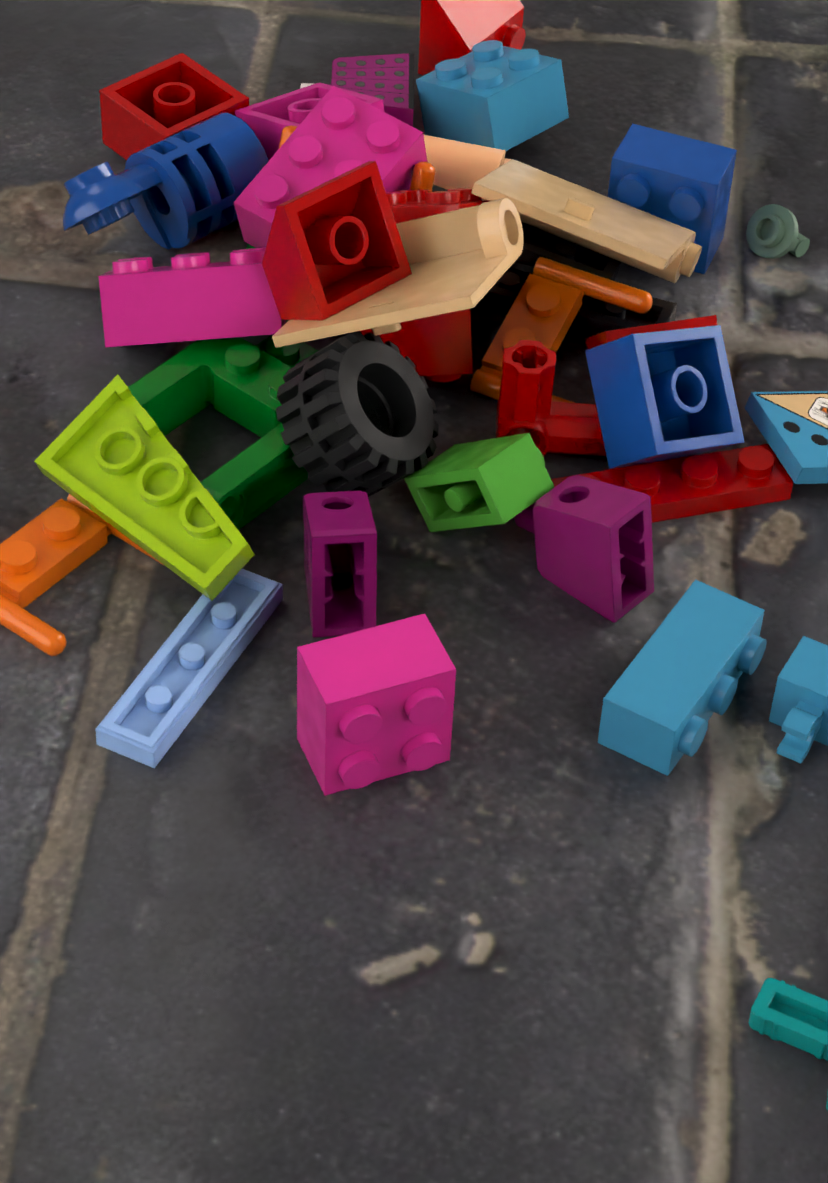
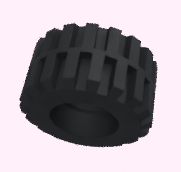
M359 331L352 332L345 337L342 336L295 364L283 376L285 383L278 388L277 398L282 405L276 408L277 421L283 424L284 431L281 432L285 445L290 446L294 453L292 459L298 468L303 467L308 472V479L317 487L323 484L326 492L360 490L367 492L369 497L415 473V471L421 470L428 464L427 458L434 455L437 447L433 439L438 436L439 424L435 421L433 415L437 411L434 400L430 399L427 389L429 387L424 377L420 378L415 370L416 365L408 356L403 357L400 354L399 348L392 342L387 341L383 343L379 335L374 336L370 332L363 335Z

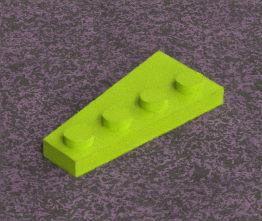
M118 374L34 461L42 474L211 601L255 555L242 534L208 490L196 478L188 464L169 443L157 424L139 404Z

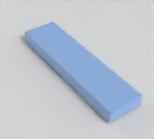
M241 569L213 601L202 594L95 729L96 744L155 768L283 600V584Z

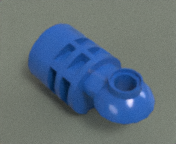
M230 113L217 114L130 155L125 163V170L120 173L114 174L109 162H105L65 182L64 186L70 197L63 214L64 231L83 224L89 235L134 213L145 232L157 244L166 249L183 248L238 220L233 202L269 161L265 149L254 131L242 119Z

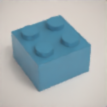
M483 41L475 44L472 47V52L458 59L441 61L435 65L434 71L416 79L425 135L508 151L569 118L561 59L540 55L536 49L519 50L503 46L501 41Z

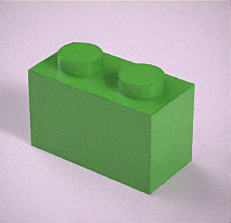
M530 433L455 444L429 461L421 470L415 471V473L404 478L430 532L505 524L554 488V484L545 467L544 457L535 446Z

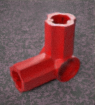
M519 340L516 345L504 348L500 395L497 403L496 438L530 433L535 446L540 450L543 457L546 453L607 457L596 404L552 401L556 352L544 347L541 341Z

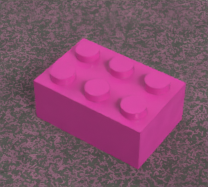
M332 86L233 202L244 242L255 248H266L278 205L368 161H376L386 192L409 190L415 164L418 162H428L423 132Z
M266 248L233 250L230 253V261L210 263V252L178 254L175 257H171V266L153 267L152 257L124 258L112 262L113 270L98 276L105 348L275 334L286 324V320L280 318L262 266Z

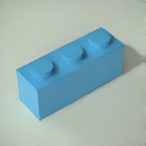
M695 579L603 698L598 743L666 776L671 773L684 754L692 757L703 742L710 717L714 712L719 715H723L726 712L737 690L739 677L743 672L749 675L753 674L764 655L767 640L760 637L765 610Z

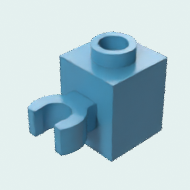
M806 636L802 637L777 678L769 722L781 726V731L786 732L776 753L800 764L806 758L814 740L828 746V645Z

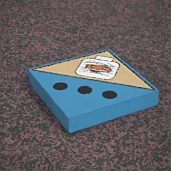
M828 391L751 392L745 405V410L795 484L828 483Z

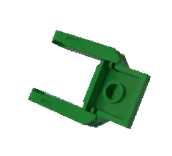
M273 335L256 346L243 338L197 340L128 387L132 395L148 412L164 436L212 404L215 410L261 437L200 482L238 530L308 479V472L303 467L298 468L292 459L294 453L290 446L285 445L281 432L284 431L283 424L277 421L276 408L282 405L277 398L279 386L285 383L283 376L295 364L318 351L305 342L275 348L272 339Z

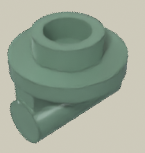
M777 204L765 205L759 208L748 222L746 230L747 242L751 250L758 256L767 259H777L789 252L796 257H801L809 248L810 240L798 232L797 219L786 207Z

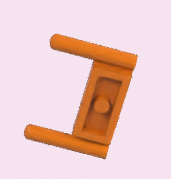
M539 257L535 263L533 274H529L485 353L481 369L476 370L470 390L499 400L504 348L516 345L519 340L541 341L544 347L557 352L582 306L584 295L640 314L647 313L652 307V295L647 291L544 257ZM552 395V401L575 403Z
M69 494L67 501L62 498L0 544V624L49 656H57L66 647L65 635L25 610L26 606L108 544L107 537L110 534L155 561H159Z

